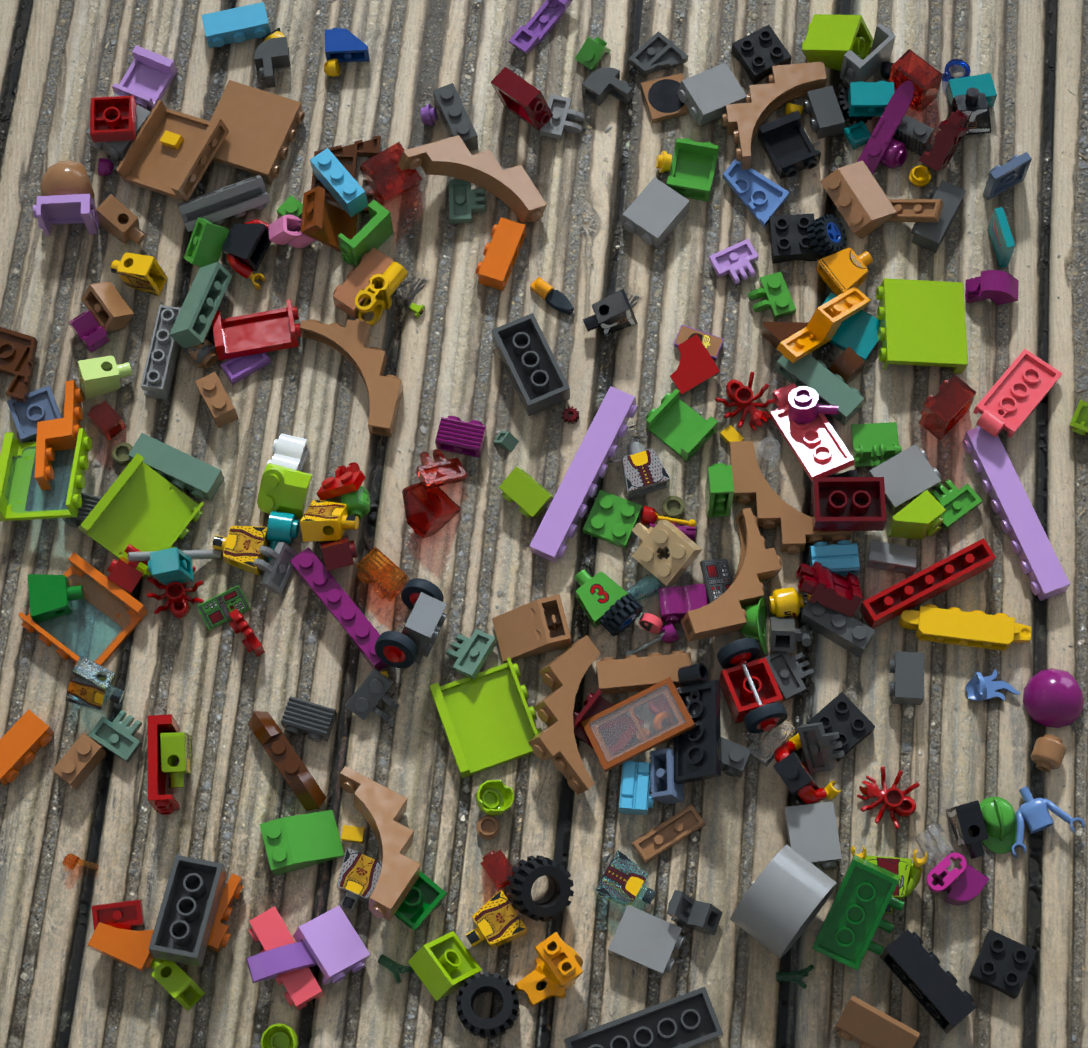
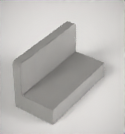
M872 540L869 547L867 567L913 575L917 559H915L917 549L915 547Z

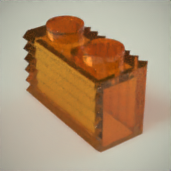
M376 546L356 564L358 578L364 584L369 582L374 586L373 591L381 599L387 598L388 601H392L409 581V576Z

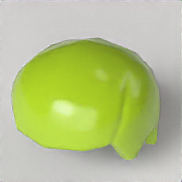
M487 780L479 786L475 794L479 809L485 814L499 816L508 811L515 800L512 787H507L502 780Z
M277 1023L269 1026L264 1031L260 1044L261 1048H298L299 1042L296 1032L291 1027Z

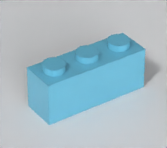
M264 2L201 15L209 48L262 38L271 33Z
M328 148L310 159L314 175L350 217L368 207V200L364 189Z

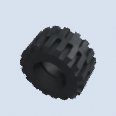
M539 855L536 857L529 856L527 861L520 860L518 862L520 866H514L511 869L514 872L513 875H508L507 881L510 882V885H506V891L510 893L507 897L513 903L512 907L535 921L541 920L546 922L548 918L552 920L558 918L557 913L563 914L565 912V905L569 906L571 903L568 900L569 896H573L574 891L570 890V887L574 886L573 880L568 879L571 876L569 871L564 870L565 867L562 864ZM546 875L549 883L548 890L544 897L533 901L531 896L532 886L539 877Z
M490 971L481 975L479 973L474 974L472 979L468 978L465 980L464 986L461 985L459 995L456 997V1009L459 1019L466 1030L468 1029L474 1036L479 1035L480 1038L486 1039V1037H491L492 1039L497 1038L496 1036L499 1034L504 1035L507 1029L513 1027L514 1021L518 1017L519 1001L513 984L511 985L506 977L503 978L498 973L490 974ZM483 992L498 994L503 1003L501 1012L491 1019L478 1017L473 1010V1002L479 994Z

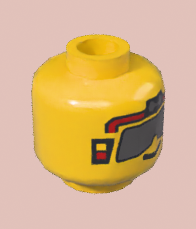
M793 587L776 589L772 592V596L768 597L771 615L775 614V617H797L800 613V608H804L802 594H797L796 589Z

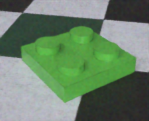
M600 490L583 527V533L626 549L632 535L631 530L635 527L643 506Z

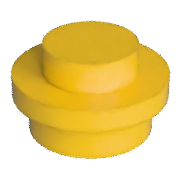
M662 151L661 155L656 157L655 166L659 169V173L669 172L672 164V155Z
M918 165L911 169L909 180L914 186L923 187L930 182L931 173L927 167Z

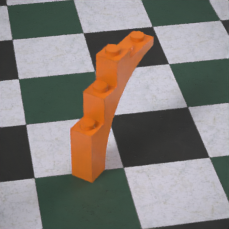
M235 874L231 875L223 888L207 945L208 948L217 952L220 951L221 947L226 948L231 938V934L228 933L229 926L222 922L223 920L226 922L229 920L233 908L230 906L234 898L239 899L244 889V886L241 885L242 878ZM99 922L88 946L94 951L143 973L145 968L150 969L154 959L149 951L154 930L134 931L119 929Z

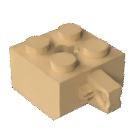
M660 520L655 527L651 526L649 529L643 524L637 523L631 530L640 538L638 542L640 546L632 557L666 586L675 585L703 550L667 520ZM665 549H669L670 552H667L670 553L669 557L665 556Z

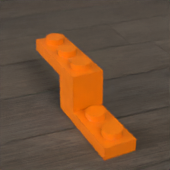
M74 380L65 381L64 418L37 422L34 478L42 491L51 489V480H54L52 461H55V452L76 448L78 431L81 428L80 420H83L81 402L84 401V394Z

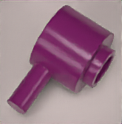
M797 387L789 393V416L797 423H810L818 417V414L838 415V406L818 404V394L810 387Z

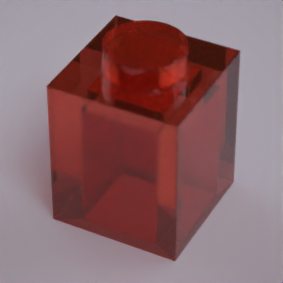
M105 400L93 406L87 414L91 423L108 441L126 428L122 418Z
M501 849L497 852L491 851L482 858L483 862L480 863L481 868L498 892L510 884L507 878L508 875H513L514 872L511 871L513 867Z

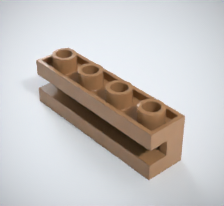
M679 650L671 652L670 655L651 653L647 657L628 655L624 659L617 660L613 657L602 658L600 661H596L598 689L602 691V695L640 692L671 677L676 688L684 687L679 681L678 670L681 667L692 665L691 653Z

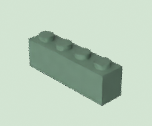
M219 262L199 268L169 335L184 349L203 343L230 283L232 275Z
M810 353L795 363L786 359L784 355L777 360L775 371L790 383H795L797 387L807 386L814 389L818 394V404L838 406V415H830L845 426L862 408L864 401L862 394L857 389L849 387L840 375L833 374L822 361L814 359Z
M141 433L128 454L130 460H132L138 453L145 458L143 461L145 464L179 490L183 491L186 489L200 500L205 498L212 501L224 480L220 469L144 433Z

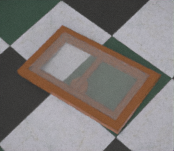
M671 677L581 722L605 772L696 727Z

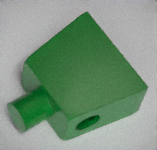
M28 575L30 617L36 624L72 613V601L84 599L83 586L70 587V582L65 575Z

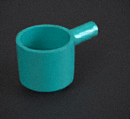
M275 511L270 513L267 526V540L270 541V548L272 550H275L278 542L292 544L293 539H297L300 523L299 520H296L295 514Z

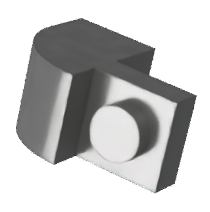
M286 37L268 39L262 42L254 53L257 71L260 70L261 80L266 81L267 88L276 87L274 68L291 66Z
M604 67L597 69L582 84V96L598 106L603 103L609 94L626 105L632 100V87L626 81H620V71L615 68Z
M674 890L667 910V914L672 916L671 920L675 923L711 935L716 934L723 913L712 904L696 901L684 892Z

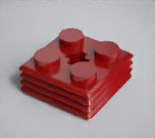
M133 95L91 98L90 135L93 142L130 141L136 139V101Z

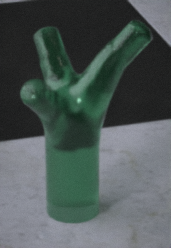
M383 954L378 959L379 964L392 972L397 984L401 983L399 973L414 972L412 967L401 965Z
M810 965L798 971L776 972L777 982H795L805 989L807 985L801 978L809 976V972L814 969V966Z

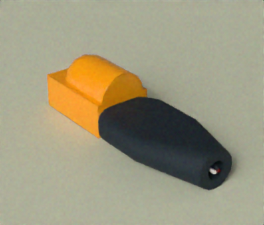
M538 277L530 285V289L546 300V303L555 310L568 315L573 312L574 307L568 298L559 290H554L542 278Z

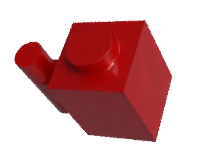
M129 544L124 552L128 554V552L142 551ZM122 556L118 561L114 559L107 569L110 573L107 579L132 593L145 573V570L140 568L138 564L142 562L148 566V561H128Z

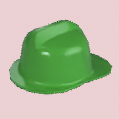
M761 598L758 604L741 607L746 612L747 622L740 631L746 638H754L760 641L761 648L766 654L768 648L766 633L767 607L765 599Z
M986 798L980 803V808L988 839L982 841L990 851L997 854H1005L1010 852L1012 846L1016 843L1017 824L1015 811L1012 805L1003 798Z

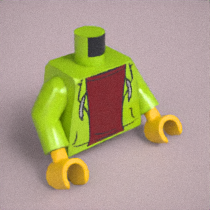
M854 845L851 847L850 850L853 856L861 857L900 876L892 896L901 901L904 899V896L911 895L921 878L923 864L927 862V852L925 851L923 858L918 859L916 857L917 849L913 851L914 862L912 863V859L868 856L864 845H862V852L856 854ZM888 905L884 914H892L893 907Z

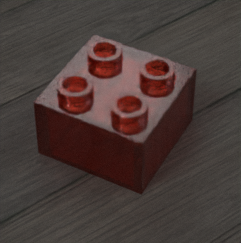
M908 49L892 65L889 82H894V92L902 83L908 80L913 82L914 94L909 108L921 113L937 97L943 74L912 50Z
M400 142L363 162L360 167L362 174L373 192L376 193L382 206L417 187L422 181L416 169L402 171L398 163L404 151Z
M956 375L950 381L946 379L938 388L939 392L935 396L931 394L923 404L925 407L920 412L922 417L919 424L938 440H941L968 413L977 393Z

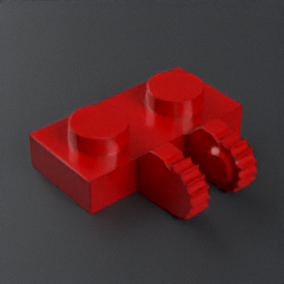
M356 462L350 463L347 468L345 465L339 466L335 471V478L329 477L325 479L316 494L322 501L355 492L366 477L362 470L360 471V467Z

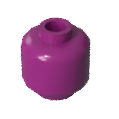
M892 138L879 164L890 169L902 166L908 155L905 144Z

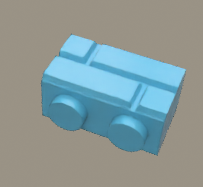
M842 540L833 545H828L827 542H816L814 546H810L809 563L811 567L816 561L821 563L822 566L828 567L832 573L840 576H847L848 573L858 576L860 564L857 543Z
M627 761L622 764L619 813L648 815V808L653 809L654 798L649 794L650 785L652 784L650 782V763Z

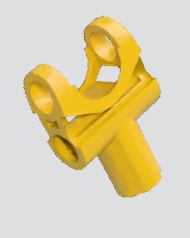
M392 262L383 274L373 275L369 279L370 284L365 289H361L355 297V306L359 310L358 319H362L365 313H372L374 315L371 321H366L370 324V327L374 326L381 319L383 310L390 309L392 305L391 295L408 276V271L401 264ZM365 297V302L360 306L359 301ZM368 299L371 300L369 305H367Z

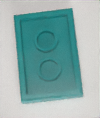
M830 293L823 304L837 297V295ZM861 310L842 321L829 343L843 351L850 347L866 362L879 342L878 329L880 327V320Z

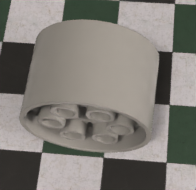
M785 845L749 888L734 910L730 920L781 959L818 914L837 886V882L789 845Z

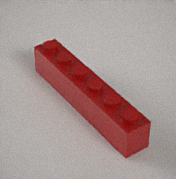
M983 538L862 601L859 611L868 626L874 629L901 615L902 611L910 610L992 567L996 556Z

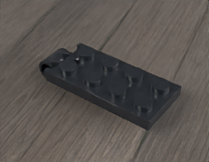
M703 663L681 667L678 670V678L684 687L676 689L696 727L674 737V782L677 784L721 777L720 681L718 679L707 681L708 671ZM674 714V723H675V722H677L678 720H677V718H676V716H675V714Z

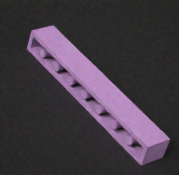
M610 386L529 545L532 553L554 563H557L559 558L564 557L568 547L566 543L569 537H574L578 528L576 523L579 517H584L588 508L586 503L589 497H594L598 488L596 483L599 477L603 478L608 469L606 464L610 457L613 458L618 449L616 444L620 437L623 438L628 429L626 424L629 418H633L637 412L638 406L636 405L635 396Z
M980 427L966 431L962 441L963 448L966 453H970L973 469L981 476L982 488L985 493H989L992 499V509L995 513L999 514L1002 520L1000 522L1002 530L1005 534L1008 533L1011 539V548L1015 554H1018L1021 560V569L1025 575H1028L1031 581L1030 588L1033 594L1037 595L1039 600L1042 601L1066 592L1070 585L1069 580L999 436L995 438Z

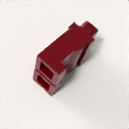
M959 110L952 112L949 119L940 123L938 128L941 130L935 136L933 148L924 152L919 161L937 171L946 168L962 136L968 131V128L964 127L969 116Z
M816 561L812 567L801 563L796 571V578L800 580L798 590L807 593L809 602L815 604L818 601L819 604L850 617L853 616L863 599L857 575L848 573L847 577L832 573L828 567H824Z

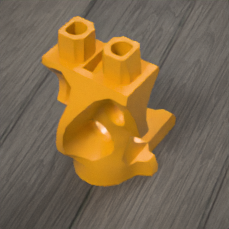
M555 932L534 947L538 954V957L535 958L537 964L535 970L514 985L516 991H523L528 995V1002L531 1007L553 996L564 999L566 997V989L571 988L575 984L576 979L584 972L581 968L583 965L581 956ZM539 982H546V988L540 991L536 989V985Z

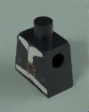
M972 87L967 89L966 95H957L953 98L946 120L949 119L952 112L959 110L969 116L964 127L968 128L965 135L991 133L989 106L984 93H980L977 88Z
M624 289L594 303L592 308L595 314L583 319L588 332L601 327L604 335L638 324Z
M979 801L947 809L946 813L958 846L967 845L971 859L984 856L985 853L981 841L988 839V834ZM968 829H971L972 837L969 835Z

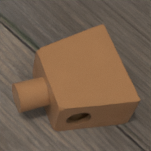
M112 194L96 209L99 225L124 244L130 239L140 244L145 239L146 234L139 229L138 217Z

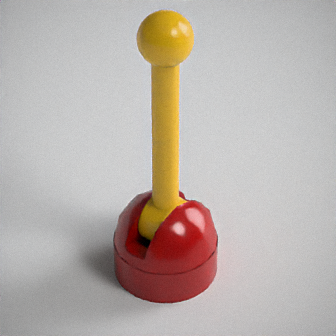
M643 507L641 524L643 525L654 524L657 520H667L671 523L688 525L689 527L697 525L694 519L686 521L658 516L654 508Z

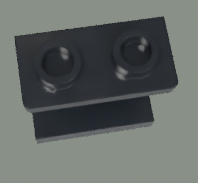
M799 111L763 124L758 129L757 138L780 179L792 177L804 169H812L820 162L821 152L819 149H814L801 125L802 117Z

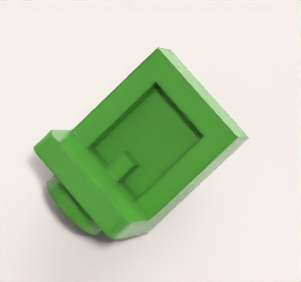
M597 36L595 39L587 37L575 60L594 71L604 54H609L611 50L606 47L607 42Z

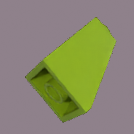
M814 14L811 23L808 25L806 39L802 43V52L809 63L824 61L825 67L841 71L844 55L851 50L864 60L871 52L873 38L862 15Z

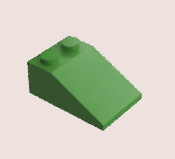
M333 810L283 817L259 824L270 868L274 876L345 856Z

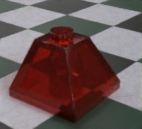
M431 479L408 486L402 491L407 524L423 539L436 534L461 510Z

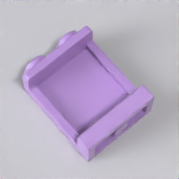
M136 45L132 51L134 56L132 64L120 84L114 83L112 88L114 94L116 93L120 96L133 95L137 105L151 111L158 100L162 99L175 77L177 69L174 60Z
M90 194L37 196V205H33L34 218L38 219L39 228L43 229L45 236H50L51 225L85 223L89 234H98L97 212Z
M340 905L299 926L293 935L296 942H304L324 974L322 980L324 985L331 981L333 984L340 982L346 977L345 974L351 970L353 973L358 972L366 966L365 962L370 956L369 951Z

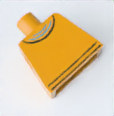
M846 248L818 260L816 271L832 292L838 296L854 286L858 288L865 282L868 275L866 266L873 263V258L867 251L857 256L852 248Z

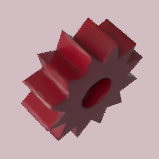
M568 406L562 412V419H564V422L568 421V424L570 422L573 424L579 418V411H577V408L573 409V406L571 408Z

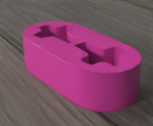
M957 852L947 855L927 875L925 881L927 888L934 893L944 891L966 869L967 862L965 857ZM950 859L960 862L958 866L960 870L954 868L951 872L947 870L951 865ZM943 873L945 875L941 881L943 886L939 884L934 886L932 884L934 880L932 876L937 878Z

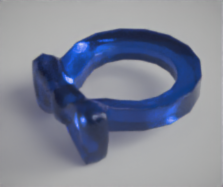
M960 59L949 61L945 66L942 81L948 82L950 79H956L951 76L949 68L956 64L963 66L966 72L959 78L968 77L970 75L969 65Z

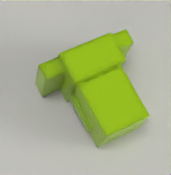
M412 303L409 309L415 313L416 318H419L425 310V306Z

